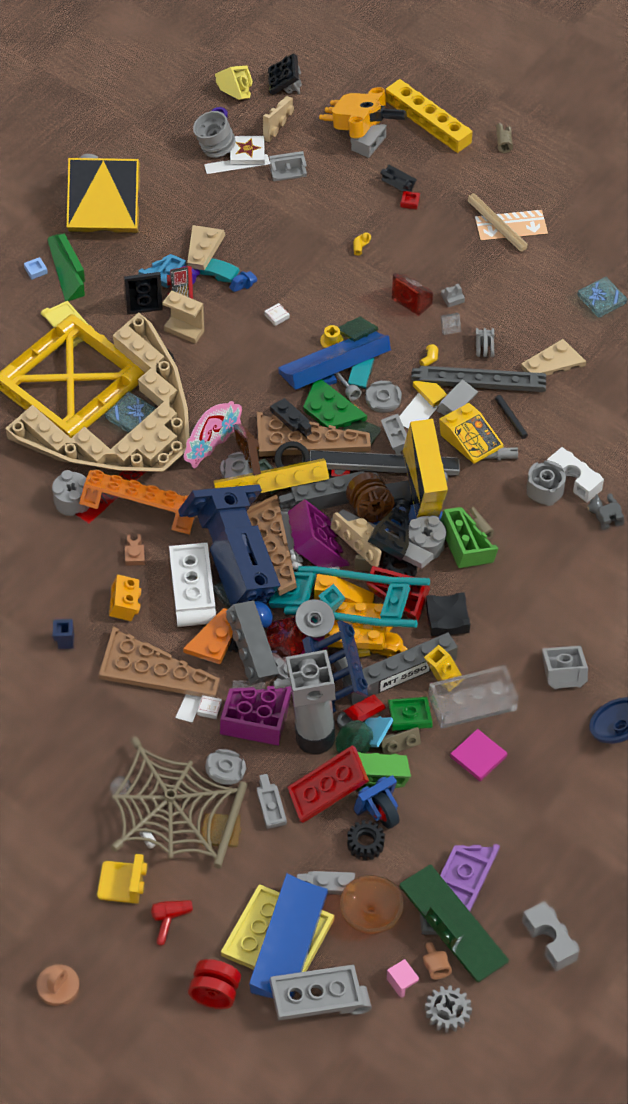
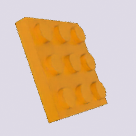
M343 602L335 612L381 619L380 614L383 604ZM339 620L334 621L331 631L325 635V638L339 632L337 623ZM343 621L353 627L357 649L383 650L388 627ZM342 639L327 647L343 648Z

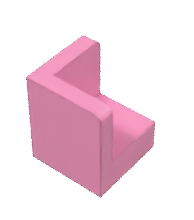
M405 959L387 970V981L400 998L405 996L406 988L419 981V977Z

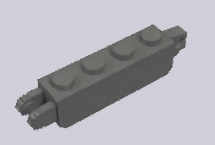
M364 471L291 487V492L279 496L280 508H293L304 499L318 510L348 504L349 501L346 498L347 486L354 477L364 473Z

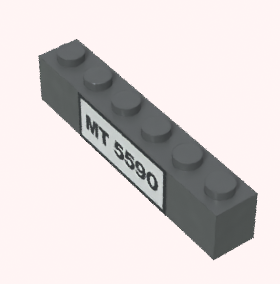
M446 633L363 668V675L368 684V695L379 694L430 672L431 669L424 657L438 645L447 651L454 661L457 660L458 647L450 634ZM350 674L343 677V688L352 684ZM355 692L347 695L352 705L367 698Z

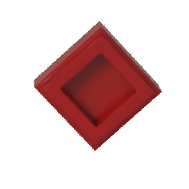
M403 191L400 207L417 210L420 193Z

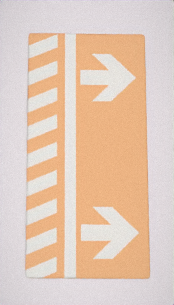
M542 210L497 214L519 236L548 234ZM475 216L480 240L506 238L484 216Z

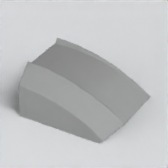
M581 646L542 648L547 681L555 690L567 687L580 688L588 681V666Z

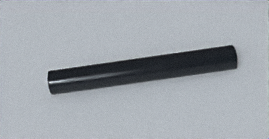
M497 395L495 400L522 439L527 438V432L501 395Z

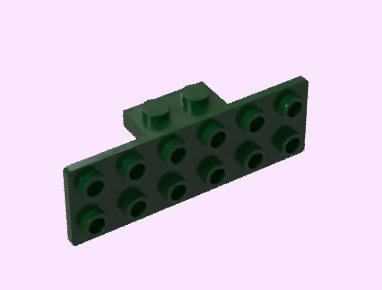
M431 864L400 883V889L477 983L508 964L509 959Z

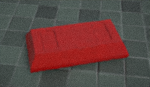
M373 694L345 709L343 712L357 725L385 710L386 707Z

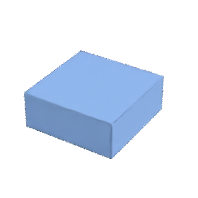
M40 257L24 263V268L31 279L48 274L47 268Z

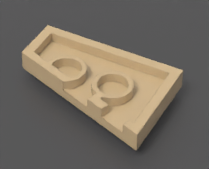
M193 225L188 266H192L193 269L205 270L225 237L224 230Z

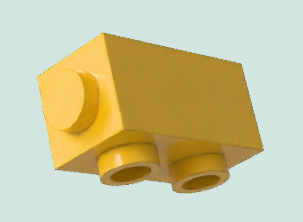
M440 645L436 646L424 657L437 681L449 690L463 678L451 655Z

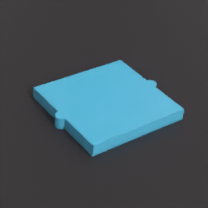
M379 716L378 718L366 719L352 745L354 747H364L365 749L367 747H379L393 722L392 717L382 718Z

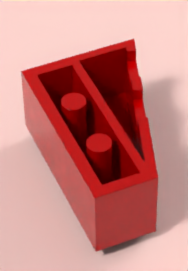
M372 566L370 571V574L389 577H412L387 569L379 568L376 566ZM367 581L366 584L369 590L385 601L390 584ZM410 585L403 614L412 620H417L419 623L430 586Z

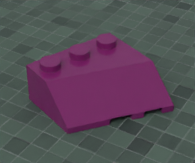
M306 499L288 511L289 524L292 531L291 536L294 541V550L297 554L303 555L318 567L350 566L348 560L343 559L340 555L344 551L342 546L334 539L337 535L331 529L329 517Z
M267 686V689H255L254 687L229 689L220 719V734L279 746L288 713L291 687L275 689L274 686Z

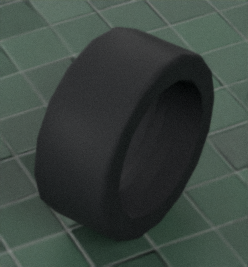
M295 441L285 442L280 445L274 458L277 468L284 467L281 462L282 453L288 448H296L301 451L303 462L310 461L307 448Z

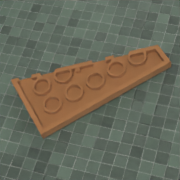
M257 412L259 457L275 456L280 445L290 441L299 442L304 445L309 454L310 450L371 452L370 433L352 429L343 431L336 429V426L329 425L327 428L319 426V423L309 422L312 426V434L305 437L299 430L292 432L275 415L270 417L264 416L262 412ZM288 448L282 453V456L302 455V453L296 448Z
M274 495L249 507L247 514L251 525H258L281 585L277 590V593L281 596L297 588L278 497Z
M113 626L100 669L99 679L199 697L205 695L216 698L220 684L219 678L201 669H195L189 666L187 662L179 661L173 658L171 654L146 642L142 643L136 640L134 636L126 635Z

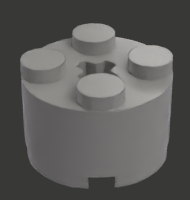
M549 460L544 461V463L538 464L537 462L533 464L528 472L527 496L547 506H551L563 496L566 474L562 466Z
M65 470L54 480L52 485L53 499L56 509L60 513L73 516L75 513H83L89 508L79 504L87 477L77 472Z
M423 516L411 520L409 525V542L433 553V559L438 558L445 548L446 529L437 516Z

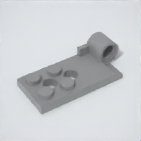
M354 965L272 976L269 980L278 1020L337 1011L340 1014L351 1013L359 1015L372 1009L367 987L359 986ZM311 989H320L322 995L319 997L312 995ZM290 992H299L301 998L298 1000L292 999Z

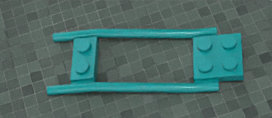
M298 566V572H294L297 588L281 596L276 591L275 595L270 598L269 605L271 608H284L285 615H296L299 606L310 598L316 574L384 583L390 585L380 614L381 619L333 612L335 620L381 627L416 628L418 625L417 620L401 619L410 591L409 586H429L430 578L389 577L318 566Z

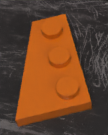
M223 608L183 648V653L221 664L233 638L231 625L226 618V611L228 609Z

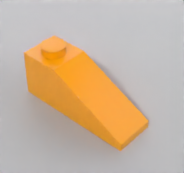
M317 574L314 599L319 600L318 595L334 584L346 598L344 602L373 603V592L336 576Z

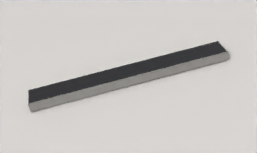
M310 450V461L324 458L327 469L407 473L404 455ZM441 457L444 472L447 475L459 476V458Z

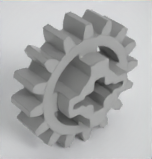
M449 985L448 990H445L443 986H440V992L433 990L432 996L427 997L428 1003H425L426 1018H431L430 1025L436 1023L437 1030L444 1027L446 1033H448L449 1028L457 1032L458 1025L464 1028L465 1022L470 1021L472 1008L470 1007L471 1000H466L467 993L460 994V988L453 991L451 985Z

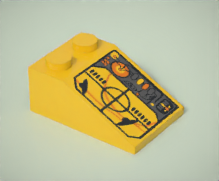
M470 403L439 419L441 436L473 464L504 447L483 415Z

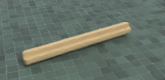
M473 193L468 196V202L519 251L523 252L527 249L528 244L476 194Z

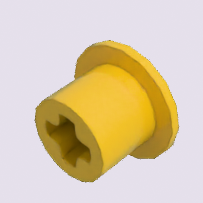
M334 325L327 326L320 339L321 345L324 348L344 341L340 334V329Z

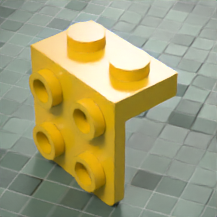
M135 854L134 864L113 861L103 862L97 893L98 899L139 904L140 894L144 893L145 882L142 881L143 875L146 876L148 863H144V855Z

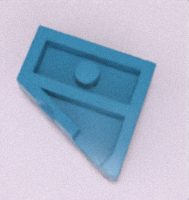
M169 254L163 257L162 260L152 263V267L146 270L142 268L138 272L139 274L160 272L161 286L169 288L170 285H167V275H170V270L186 266V260Z

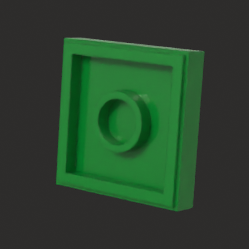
M428 697L388 700L389 714L393 719L391 724L392 731L408 730L417 727L419 729L433 728Z

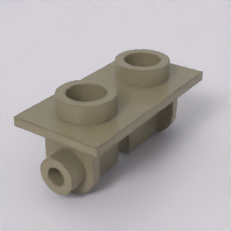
M419 728L401 730L396 735L392 733L384 736L379 745L382 747L383 754L390 755L420 745Z

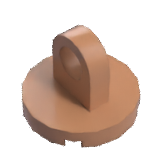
M66 965L47 967L40 973L37 979V991L40 999L51 1006L67 1005L77 997L80 985L77 973Z

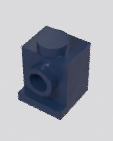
M73 619L53 620V639L57 641L58 649H74Z

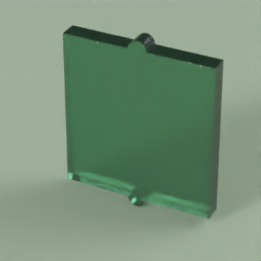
M361 316L352 321H347L346 324L338 327L342 335L354 342L378 330L376 325Z

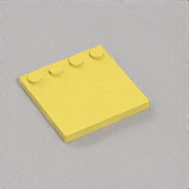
M260 884L258 885L221 950L222 957L254 970L280 892ZM322 910L302 972H306L329 931L335 919L333 914Z

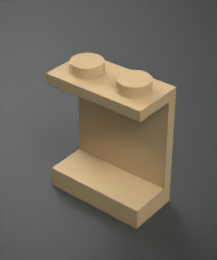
M171 291L163 301L164 306L171 308V317L164 325V331L196 344L204 333L203 303Z

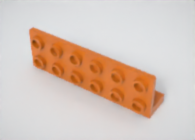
M100 470L89 471L79 504L98 509L102 492L175 512L171 530L190 535L194 517H180L178 512L189 495L182 496L171 490H160L153 485H142L136 480H124L118 475L110 476Z

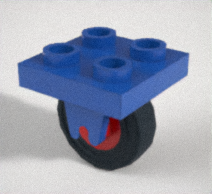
M394 776L382 777L375 783L376 785L371 788L367 786L358 792L353 809L358 816L368 810L376 821L380 820L388 829L399 824L398 804L392 796L397 783Z

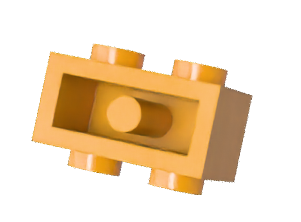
M117 574L111 585L109 616L132 621L134 615H138L140 610L138 599L141 595L139 579Z

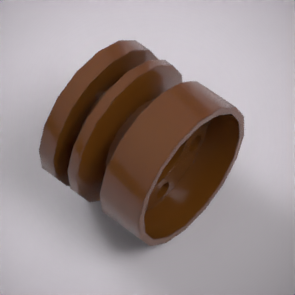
M366 472L359 474L347 486L346 498L359 517L364 518L367 522L381 521L392 511L394 497L381 478L375 473Z

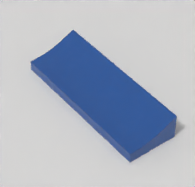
M374 329L368 330L278 367L279 374L296 390L390 351L389 335L380 334Z
M286 873L249 983L252 994L273 998L269 981L270 977L303 971L328 894L327 888L313 885ZM296 991L290 992V997L292 999L294 998Z

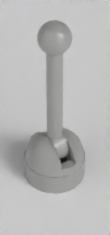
M339 372L335 373L346 386L345 394L350 401L357 400L361 396V390L356 385H349Z

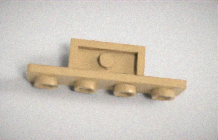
M338 512L334 513L331 529L372 566L378 567L381 550L368 542L374 527L364 518L347 521Z

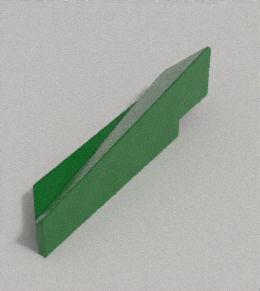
M65 233L50 236L48 244L65 301L85 296L83 283L85 282L84 269Z

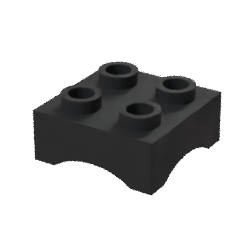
M465 592L450 596H426L425 605L431 636H441L446 633L450 635L470 633L471 624L467 611Z

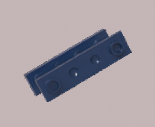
M341 620L337 622L339 632L321 641H317L309 636L302 639L305 653L322 651L323 648L342 639L344 649L328 656L330 664L346 657L348 667L332 674L333 680L335 682L350 674L352 684L335 692L336 700H332L333 713L336 712L335 701L353 692L364 697L369 696L367 691L368 684L363 675L354 638L355 631L350 624Z

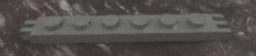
M420 366L419 368H413L411 375L412 381L437 383L439 386L455 387L463 379L473 388L546 391L545 373Z

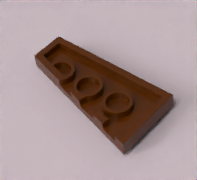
M241 424L233 425L236 443L241 453H243L245 460L250 461L248 462L249 468H252L253 475L261 474L257 450L260 449L258 439H255L254 435Z

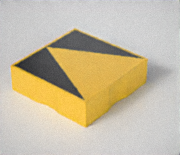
M68 158V231L94 232L106 230L138 233L139 159Z
M433 419L412 421L407 432L403 455L416 518L423 516L439 517L448 488Z

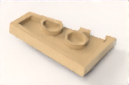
M286 96L277 104L276 109L272 108L269 115L265 114L263 116L264 141L270 142L273 137H276L279 128L284 126L287 117L292 115L294 111L293 98Z
M562 339L521 363V369L524 372L545 373L548 376L562 369L567 371L574 366H586V360Z

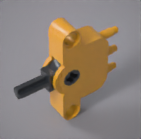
M376 87L372 88L368 94L349 93L343 95L340 100H331L330 105L334 107H326L324 111L329 114H320L319 119L333 121V127L336 129L349 130L351 138H361L365 136L371 126L379 124L383 119L405 120L407 114L405 110L386 109L385 89Z

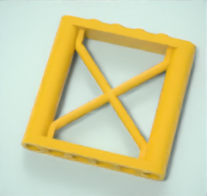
M70 314L0 371V391L25 410L33 405L72 438L83 427L88 428L138 386V379L145 372L114 347V344L108 341L104 335H100L91 325H87L75 315ZM76 337L81 338L122 370L116 373L74 374L73 340ZM66 342L67 374L25 375ZM115 380L75 414L74 381ZM67 381V416L62 420L18 385L22 382Z

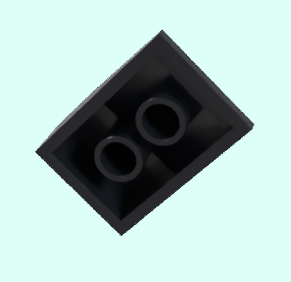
M160 272L124 276L123 288L127 315L163 310Z

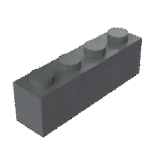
M254 600L233 604L226 611V618L231 625L233 639L237 643L239 657L243 661L246 677L249 678L250 684L272 680L279 672Z

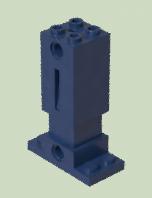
M259 484L192 490L178 510L180 517L188 516L192 518L198 516L202 529L208 528L213 541L209 549L230 606L253 600L267 604L281 586L258 525H251L247 510L262 491Z

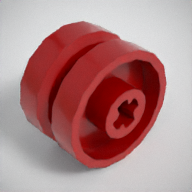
M213 959L198 961L193 972L194 978L191 980L188 988V995L194 1001L206 1007L214 1009H228L232 1007L236 997L235 990L238 989L241 981L240 972L222 961Z

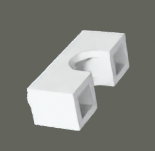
M561 447L547 459L561 465L566 476L576 478L573 492L588 503L596 494L602 491L604 482L602 476L590 469L586 463L577 459L570 451Z

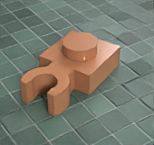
M138 534V539L135 541L131 540L130 535H127L128 546H125L126 566L145 565L144 545H141L140 534Z

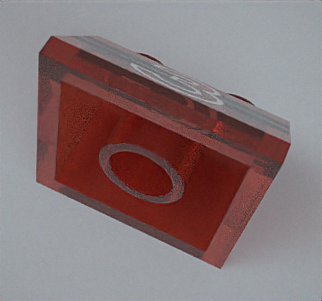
M393 274L392 299L418 316L433 304V292L429 288L424 287L415 279L405 274Z

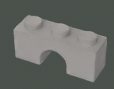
M546 901L523 912L522 922L533 938L541 934H546L553 938L554 941L546 945L544 955L555 972L577 961L580 951L579 946L575 940H571L566 926L563 923L560 924L553 907H549Z

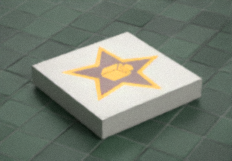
M235 136L236 142L230 151L231 165L265 164L264 136Z

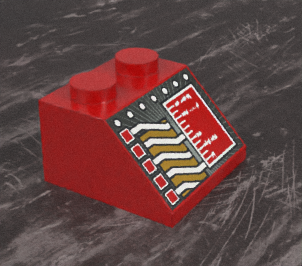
M192 266L171 269L170 275H167V285H171V291L193 299Z

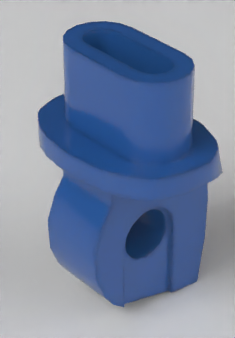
M242 271L240 275L232 279L229 288L233 292L243 288L248 289L252 287L253 283L257 282V277L251 271Z

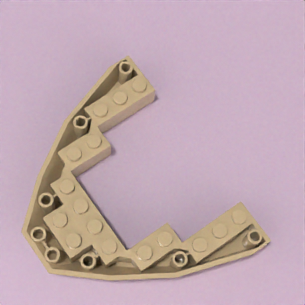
M138 313L113 334L114 347L145 372L138 379L139 390L158 406L115 446L110 449L86 427H83L70 438L33 405L5 428L8 439L62 462L119 471L164 472L186 450V442L190 438L188 407L178 368L152 323Z

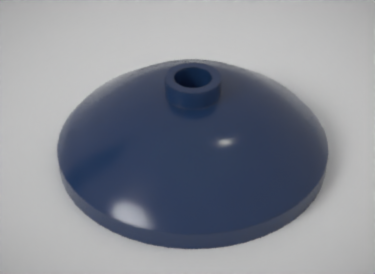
M628 697L612 700L601 706L594 713L590 720L589 728L596 740L607 744H616L628 740Z

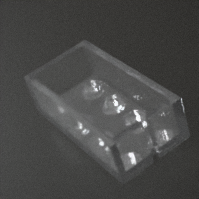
M506 665L429 683L428 697L440 729L517 710L518 695L513 683H511Z

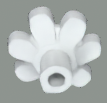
M293 548L290 550L293 569H296L298 572V566H302L300 562H303V559Z

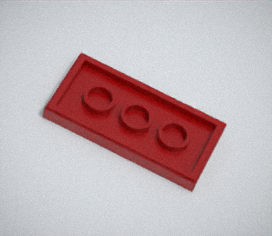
M350 746L287 788L299 820L304 823L369 782L356 747Z

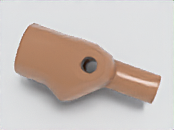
M428 942L425 945L428 954L423 956V962L429 971L430 977L432 979H442L449 976L452 968L448 962L446 952L436 951L434 944Z

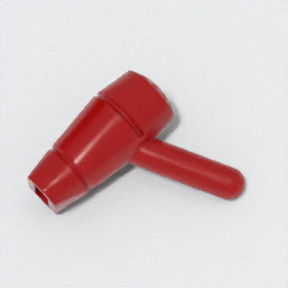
M191 900L163 901L152 905L151 914L155 921H162L157 938L158 945L162 946L165 944L173 918L192 913L193 906Z

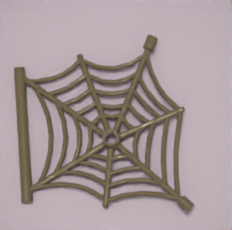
M133 737L130 741L134 748L137 749L134 761L122 784L115 794L111 796L120 809L123 823L122 838L117 839L110 846L114 852L118 851L125 841H149L160 846L168 853L170 859L173 858V855L184 852H197L212 856L215 859L213 866L220 869L243 801L247 783L240 782L238 788L217 785L202 777L192 767L193 761L190 760L188 763L161 758L142 748L138 737ZM139 754H141L143 761L133 784L125 795H118L131 776ZM147 755L162 762L186 767L183 771L168 769L152 762ZM146 763L151 770L147 782L137 795H129L139 780ZM153 766L170 773L181 774V776L172 777L159 774ZM190 769L205 783L223 790L212 791L204 788L193 781L187 772ZM154 775L157 780L154 789L149 795H141ZM186 777L193 785L205 792H197L190 788L183 779ZM161 778L177 780L175 785L163 783ZM180 784L193 793H188L179 787ZM159 785L165 793L164 796L153 795ZM178 790L183 794L177 795L176 791ZM231 793H236L216 855L212 849L210 839L212 818L222 801ZM225 794L214 806L209 816L206 842L200 834V822L203 811L208 803L217 795ZM203 796H211L200 809L196 829L192 823L194 806ZM197 797L192 802L187 817L186 814L183 812L186 803L191 798ZM186 798V800L182 804V807L180 808V806L176 803V799ZM118 799H122L132 819L133 828L127 834L125 814ZM126 800H130L137 811L140 819L137 825L132 809ZM134 800H140L148 814L144 819ZM144 800H152L155 809L150 812ZM156 800H163V802L158 805ZM164 806H167L168 812L166 810H163L162 808ZM173 806H174L175 809L177 810V811L174 812V813L172 812V807H173ZM157 812L164 813V814H166V815L168 816V818L164 817L163 815L156 814V813H157ZM180 814L185 821L173 822V816ZM152 817L161 818L168 822V828L148 820ZM144 824L157 826L168 832V838L156 830L140 827ZM188 824L191 830L173 831V825ZM145 831L154 833L168 843V849L153 839L130 836L135 832ZM195 833L199 840L184 839L173 841V835ZM187 842L200 843L208 851L182 849L173 852V845Z

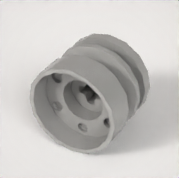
M219 111L204 113L199 116L193 125V132L205 155L209 157L224 156L234 147L236 142L235 135L230 128L227 117Z

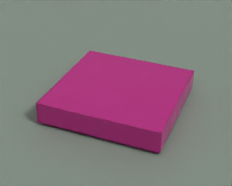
M477 729L451 753L450 757L481 781L507 757L508 753Z

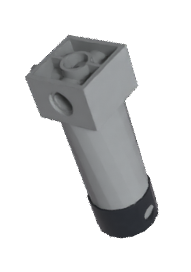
M327 650L286 657L288 678L276 680L273 683L275 689L291 687L295 714L296 742L299 748L309 754L327 752L336 741L332 700H336L335 685Z

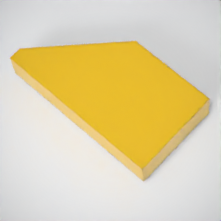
M413 382V387L432 407L440 404L447 396L437 383Z

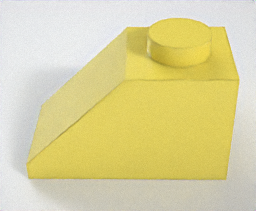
M247 65L229 67L215 74L216 83L221 91L238 100L250 98L249 87L252 86L253 81Z

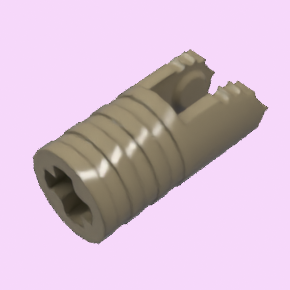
M498 123L496 124L498 150L501 153H508L513 149L511 127L508 126L503 130V124Z
M474 507L471 508L469 511L476 518L474 519L475 526L481 533L484 532L489 540L493 536L494 530Z

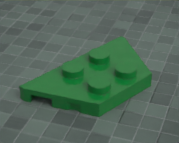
M322 379L313 383L303 406L305 413L327 428L331 425L336 426V429H338L339 427L350 426L351 422L362 420L364 422L367 420V415Z

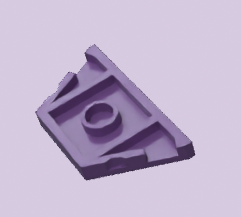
M493 844V847L454 845L440 876L470 912L499 852L500 845Z

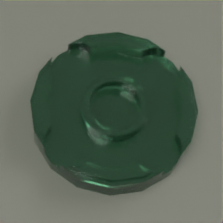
M359 720L345 724L336 737L335 745L338 753H341L350 746L356 747L357 752L366 753L371 747V740H373L372 729L365 722Z

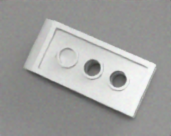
M208 543L169 546L177 627L206 625L216 616Z

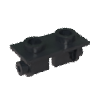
M389 164L386 169L383 168L380 172L382 181L401 191L411 192L417 181L416 178Z

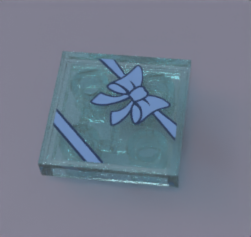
M607 277L577 292L580 299L598 318L626 304L628 300Z
M128 391L105 414V417L125 431L130 432L156 408Z

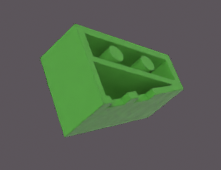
M462 507L444 509L440 521L445 526V539L458 568L494 563L499 548L490 543L484 532L481 533L475 526L474 520Z
M358 752L369 782L358 788L359 791L367 786L371 788L376 785L375 783L382 777L388 778L392 775L397 781L395 788L404 787L411 777L406 755Z

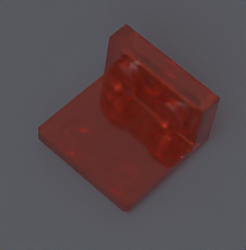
M295 617L273 621L266 633L271 651L281 650L287 657L300 655L304 650L302 639L308 637L298 629Z

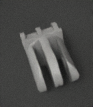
M476 328L475 346L477 357H480V346L483 347V357H487L488 346H490V357H494V328L491 330H486V328L478 330Z

